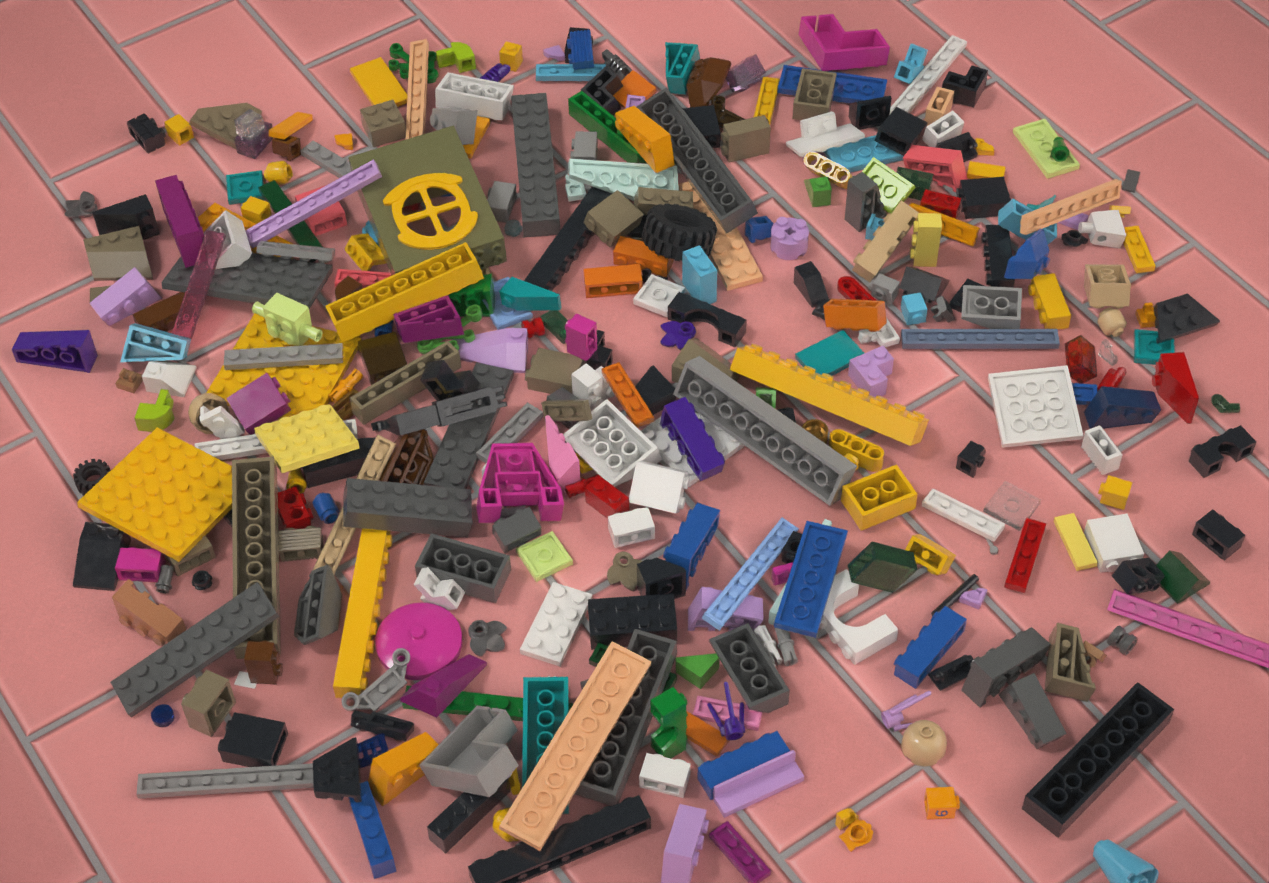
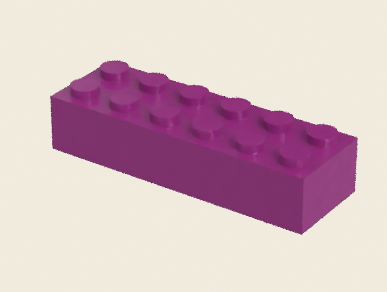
M177 175L155 180L164 214L185 268L208 262L206 254L209 251L204 241L205 236L183 181H179Z

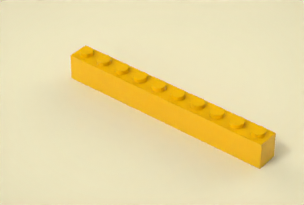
M364 528L361 531L333 683L336 698H342L348 692L360 695L368 687L366 672H370L371 669L369 655L374 652V641L372 638L377 633V622L375 620L376 617L380 616V604L378 603L379 599H383L382 582L386 581V569L384 568L385 564H389V552L387 551L388 547L392 546L391 531Z

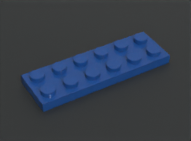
M784 65L777 93L795 96L803 67ZM834 72L837 73L832 101L853 103L880 98L885 95L887 79Z
M806 521L774 621V628L814 638L817 637L848 530Z

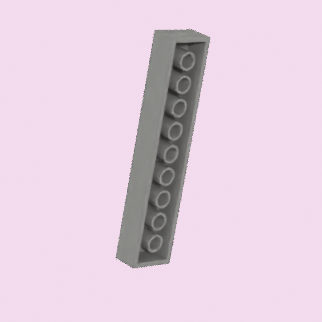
M698 356L685 363L673 395L679 399L686 397L688 402L694 405L697 412L829 506L841 499L842 486L850 483L857 465L702 357Z

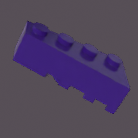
M90 330L20 332L12 348L13 355L18 363L90 373L98 356Z
M686 397L664 405L660 425L663 429L667 427L669 431L668 437L671 441H677L678 451L681 455H687L688 465L698 479L703 481L721 473L725 459L722 453L718 452L715 448L712 436H708L705 431L704 422L702 419H698L695 414L694 405L688 402Z

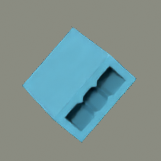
M699 245L683 251L682 283L693 298L712 304L717 302V269Z

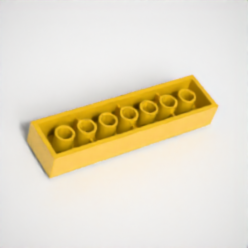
M465 242L334 301L325 307L343 343L363 333L370 332L378 326L388 324L394 320L393 314L441 298L453 292H458L466 286L476 284L484 279L477 259Z

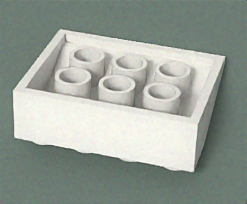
M608 399L591 411L593 419L579 421L563 434L565 442H569L573 450L599 476L614 487L633 479L636 462L645 461L657 464L662 460L658 447Z

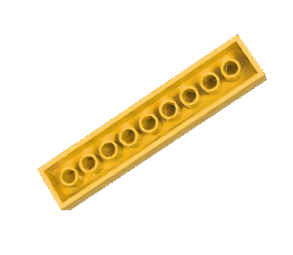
M752 344L737 348L730 367L731 371L909 446L921 442L929 419L924 418L925 415L918 411H913L912 413L907 411L904 405L898 403L890 404L887 402L888 399L877 395L874 397L869 395L870 392L865 389H854L851 387L852 384L841 380L837 382L829 374L822 373L821 375L816 373V369L812 367H801L793 359L787 358L784 360L780 358V354L773 351L765 352L762 350L763 347Z

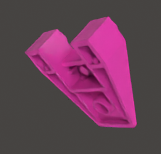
M492 444L478 493L476 508L479 523H495L500 519L502 506L538 505L540 521H561L564 508L562 490L534 444Z

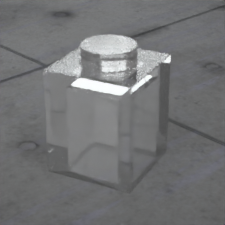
M251 109L234 120L236 133L249 141L265 130L263 117Z

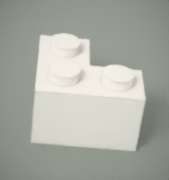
M585 364L571 374L572 393L579 400L588 399L592 411L615 394L602 375L601 369L604 367L600 366L594 370L588 364Z

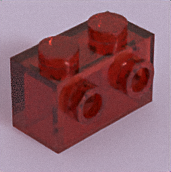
M1082 335L1066 342V365H1068L1070 377L1080 384H1084L1097 377L1095 346Z

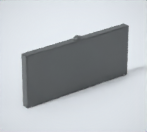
M1128 169L1122 190L1135 193L1140 172Z

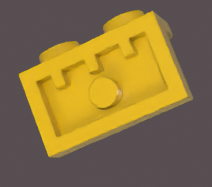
M368 233L351 235L345 246V251L362 271H370L374 265L386 264L380 247Z

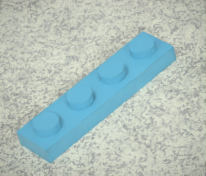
M536 64V81H590L606 64H594V68L574 70L573 64Z

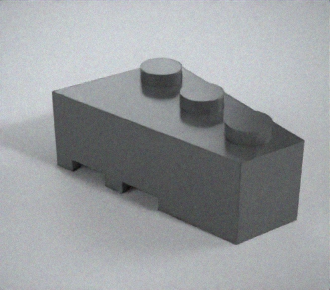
M1035 673L1011 683L998 694L1036 749L1054 742L1067 734Z

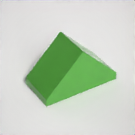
M716 653L675 657V670L678 675L701 689L718 671L720 659Z

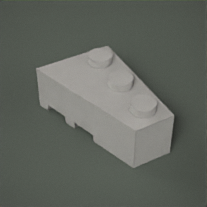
M455 107L433 108L430 123L436 130L454 125L462 145L473 144L478 110Z

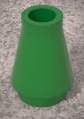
M1056 137L1053 140L1051 156L1057 162L1065 161L1069 156V149L1062 137Z

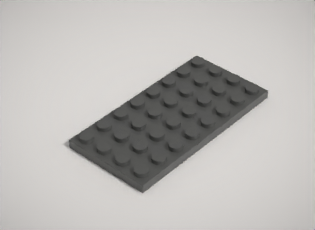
M252 252L250 258L240 266L212 270L208 262L185 268L180 257L161 283L162 289L250 303L258 301L263 305L277 292L308 306L310 309L332 274L333 266L322 262L315 263L296 259H284L276 256L265 257L262 254Z

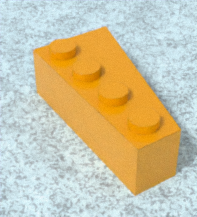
M634 105L615 113L616 128L655 173L675 165L670 133Z

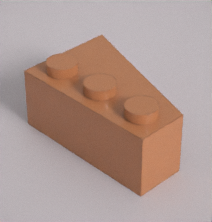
M130 579L112 596L120 623L125 627L130 626L143 637L148 636L159 646H164L186 631L184 621L180 616L162 603L159 606L148 599L150 594L146 591L140 593L133 587L134 582Z

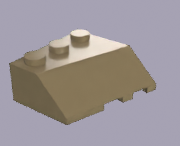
M139 226L83 239L94 281L118 280L134 267L147 280H153Z
M697 338L688 339L672 364V381L676 383L679 381L685 363L698 356L736 382L741 375L731 371V363Z

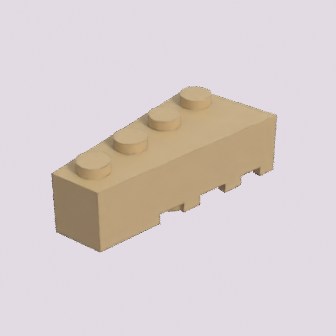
M901 200L892 214L890 212L883 220L884 225L876 229L873 234L875 236L874 239L867 241L863 247L865 250L863 254L858 253L853 260L855 265L852 271L868 282H871L909 232L919 212Z

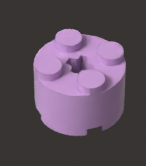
M785 217L777 219L771 229L770 245L771 251H774L777 257L783 260L798 259V256L806 254L809 237L806 221Z

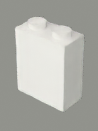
M645 461L636 462L629 503L672 513L680 512V509L683 510L686 500L683 497L684 489H688L690 477H687L688 471Z
M1128 514L1087 520L1084 534L1098 562L1097 567L1100 573L1116 571L1123 561L1143 558L1144 552Z

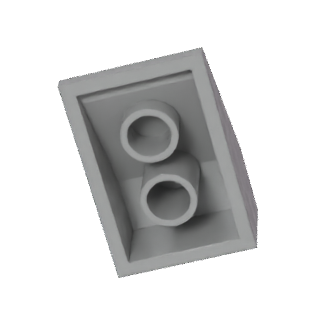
M963 285L961 319L989 329H1020L1022 288Z

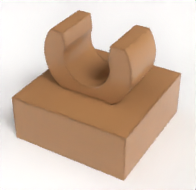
M123 368L119 373V379L115 383L116 387L135 393L143 382L142 374Z
M1086 640L1084 641L1083 645L1086 651L1084 656L1085 658L1091 657L1089 666L1094 668L1097 663L1096 659L1103 662L1107 655Z

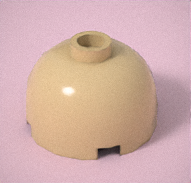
M204 393L192 400L188 410L189 419L200 432L213 434L200 421V407L205 406L211 411L222 406L229 414L230 408L222 397L213 393Z
M919 720L910 724L905 730L901 748L904 756L911 759L913 764L923 767L933 766L945 756L947 739L945 732L938 724L929 720Z

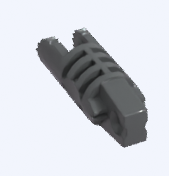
M608 49L602 52L604 64L621 81L632 71L618 55H613Z

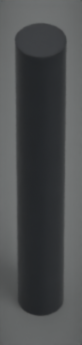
M975 574L970 576L934 609L931 615L933 616L936 611L940 612L944 606L950 608L964 592L968 591L979 581L978 576Z

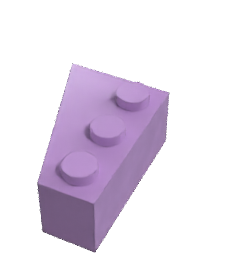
M679 804L664 850L661 883L691 882L694 866H697L700 852L698 851L703 848L705 836L702 835L703 833L707 834L709 820H706L707 810Z

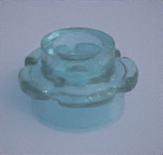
M509 220L504 229L507 235L515 237L522 232L523 227L518 220Z

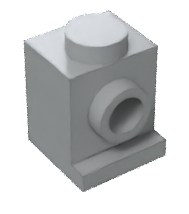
M879 273L875 280L872 279L868 289L872 291L871 295L887 302V306L890 307L899 294L900 281Z

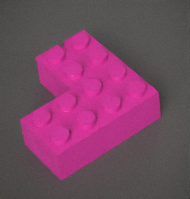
M834 14L819 15L815 32L816 15L801 17L798 35L822 71L829 72L831 70L861 69L864 67L887 65L890 46L878 29L845 32Z

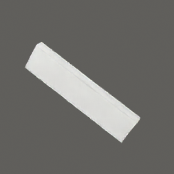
M932 489L922 501V507L993 542L1005 529V523L935 489Z

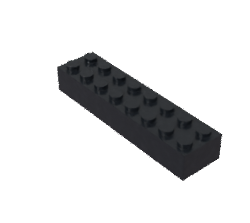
M1137 682L1025 795L1022 810L1059 838L1170 723L1174 708Z

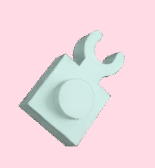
M567 174L565 176V190L568 201L583 200L586 196L584 183L570 179Z

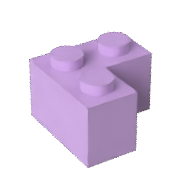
M884 346L878 347L850 359L848 376L858 388L869 391V395L874 397L886 395L888 381L886 376L892 374L894 358Z

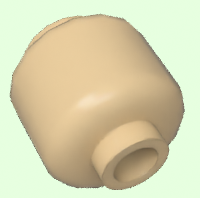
M1112 307L1100 312L1097 320L1102 332L1106 336L1113 335V337L1121 335L1127 324L1121 311Z

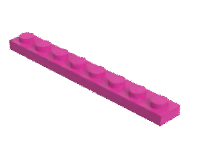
M1114 589L1107 608L1108 611L1269 668L1268 643Z

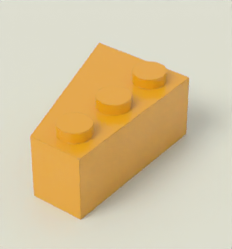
M424 732L373 758L368 778L373 797L384 806L423 777L425 774L419 765L439 744L427 732Z

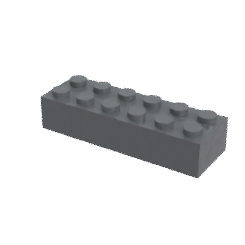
M347 478L343 493V527L421 534L432 533L468 538L473 523L471 489Z

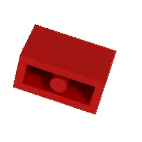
M601 476L596 477L585 487L586 503L607 519L608 516L616 513L629 511V497Z

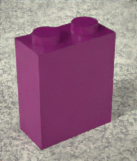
M265 373L226 398L242 426L250 435L255 434L254 428L264 423L274 422L291 411L288 405L291 402L285 392L281 393L278 389L281 385L276 377L271 378L268 373Z

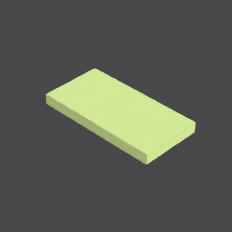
M1046 119L1013 128V134L1047 179L1079 169L1080 164L1070 151L1065 161L1057 162L1052 158L1053 140L1059 136Z

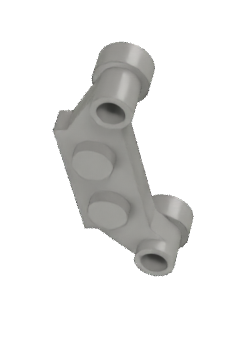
M404 648L396 649L392 655L393 666L360 695L353 692L346 693L342 697L343 708L347 711L371 709L375 712L407 684L405 674L407 664L410 661L409 652ZM399 656L405 657V660L403 662H399L397 658ZM349 700L355 701V704L353 706H348L347 702Z

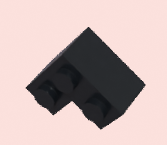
M971 65L966 76L949 71L943 81L942 88L954 91L953 102L974 108L986 87L988 70Z
M605 66L581 91L613 116L621 109L613 95L623 87V84L618 76Z
M444 360L428 362L420 379L436 401L478 390L480 385L470 370L454 373Z

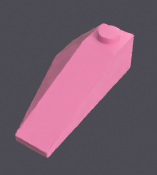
M547 415L545 420L549 470L562 492H564L566 485L580 481L579 459L570 443L565 442L564 435L562 433L559 434L558 427L552 418Z

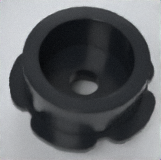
M198 571L193 575L192 586L200 591L208 589L212 585V576L207 571Z

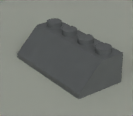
M749 623L709 639L711 646L749 710L770 713L789 704L790 690Z

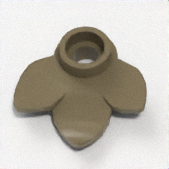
M628 552L617 553L614 556L613 565L607 572L610 585L620 581L624 587L634 591L637 586V563L642 561L634 559ZM621 559H626V560H627V563H626V564H622V563L620 562V560H621Z

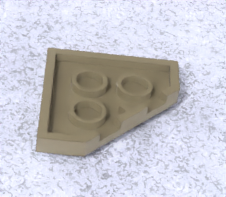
M248 103L199 108L190 119L189 125L237 150L260 118L262 110Z

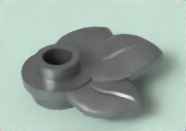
M83 191L80 195V200H66L65 204L68 211L64 213L65 216L69 218L92 216V212L98 210L97 205L94 203L95 197L91 193Z
M476 620L472 622L468 629L469 636L471 637V650L478 656H483L486 650L490 652L504 650L505 644L501 634L506 631L507 627L499 621L486 623L483 620Z

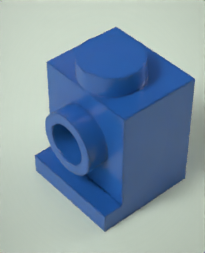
M767 216L752 217L745 222V236L751 243H755V239L764 240L771 237V229L774 223Z

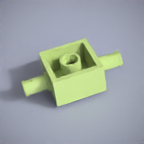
M277 292L265 305L257 301L252 307V313L265 318L268 334L274 338L284 340L289 345L302 346L308 338L318 342L322 337V330L312 327L308 306Z

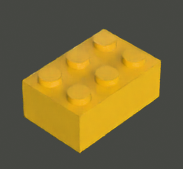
M896 464L842 486L841 502L862 531L914 510L918 494Z

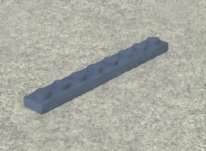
M1058 329L901 330L902 349H1059L1060 345Z

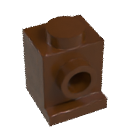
M289 136L284 140L272 139L273 153L281 157H287L288 161L301 155L300 138Z

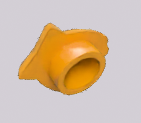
M855 820L848 826L845 833L839 835V838L846 844L848 850L852 852L856 847L871 841L873 835L872 826L864 820Z

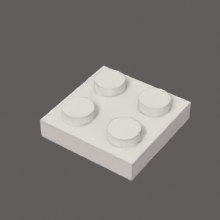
M651 274L634 297L633 304L668 317V305L678 292L685 293V287Z

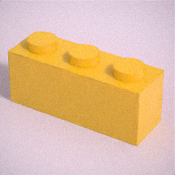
M1055 274L1035 276L1031 279V284L1028 285V292L1034 299V308L1039 312L1040 323L1044 325L1045 329L1059 330L1069 328L1071 313Z

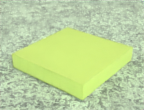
M553 531L516 548V553L536 582L573 565L572 558Z

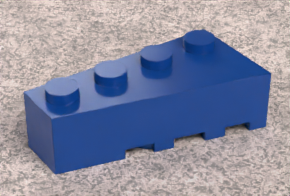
M697 503L693 510H689L686 521H682L679 533L674 534L670 547L667 546L663 554V558L666 559L665 561L685 568L686 591L689 587V576L694 577L698 560H702L706 546H709L719 525L720 510L701 503Z

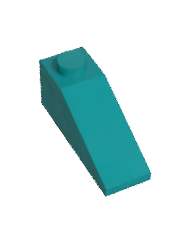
M511 277L499 290L502 305L517 311L561 310L562 308L560 294L515 277Z

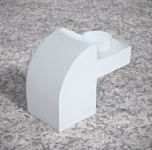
M428 567L421 569L414 583V586L422 593L420 599L424 603L435 604L446 610L458 609L465 594V591L453 579L440 581Z

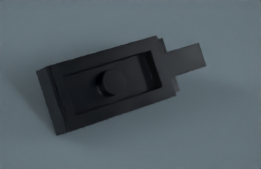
M355 710L351 715L352 727L370 731L377 735L388 736L395 740L406 742L414 731L413 722L373 711L371 714Z

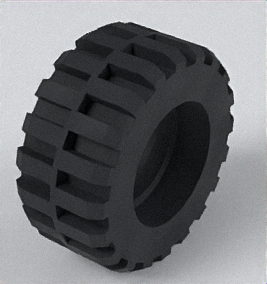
M658 204L653 206L647 213L642 239L644 244L651 251H655L656 254L663 255L668 259H675V261H682L683 251L699 245L705 254L710 256L717 227L711 217H707V214L701 213L699 210L691 209L688 206H679V204Z

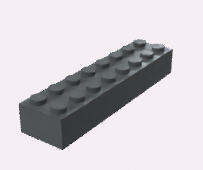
M638 629L634 630L627 649L650 660L651 666L575 792L576 795L610 806L619 804L653 717L650 700L663 692L675 657L677 656V641Z

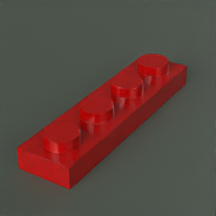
M1026 518L1005 581V588L1022 593L1026 592L1047 523Z

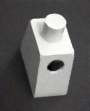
M1119 210L1092 212L1087 222H1080L1078 226L1079 233H1088L1090 243L1094 245L1121 248L1126 237Z

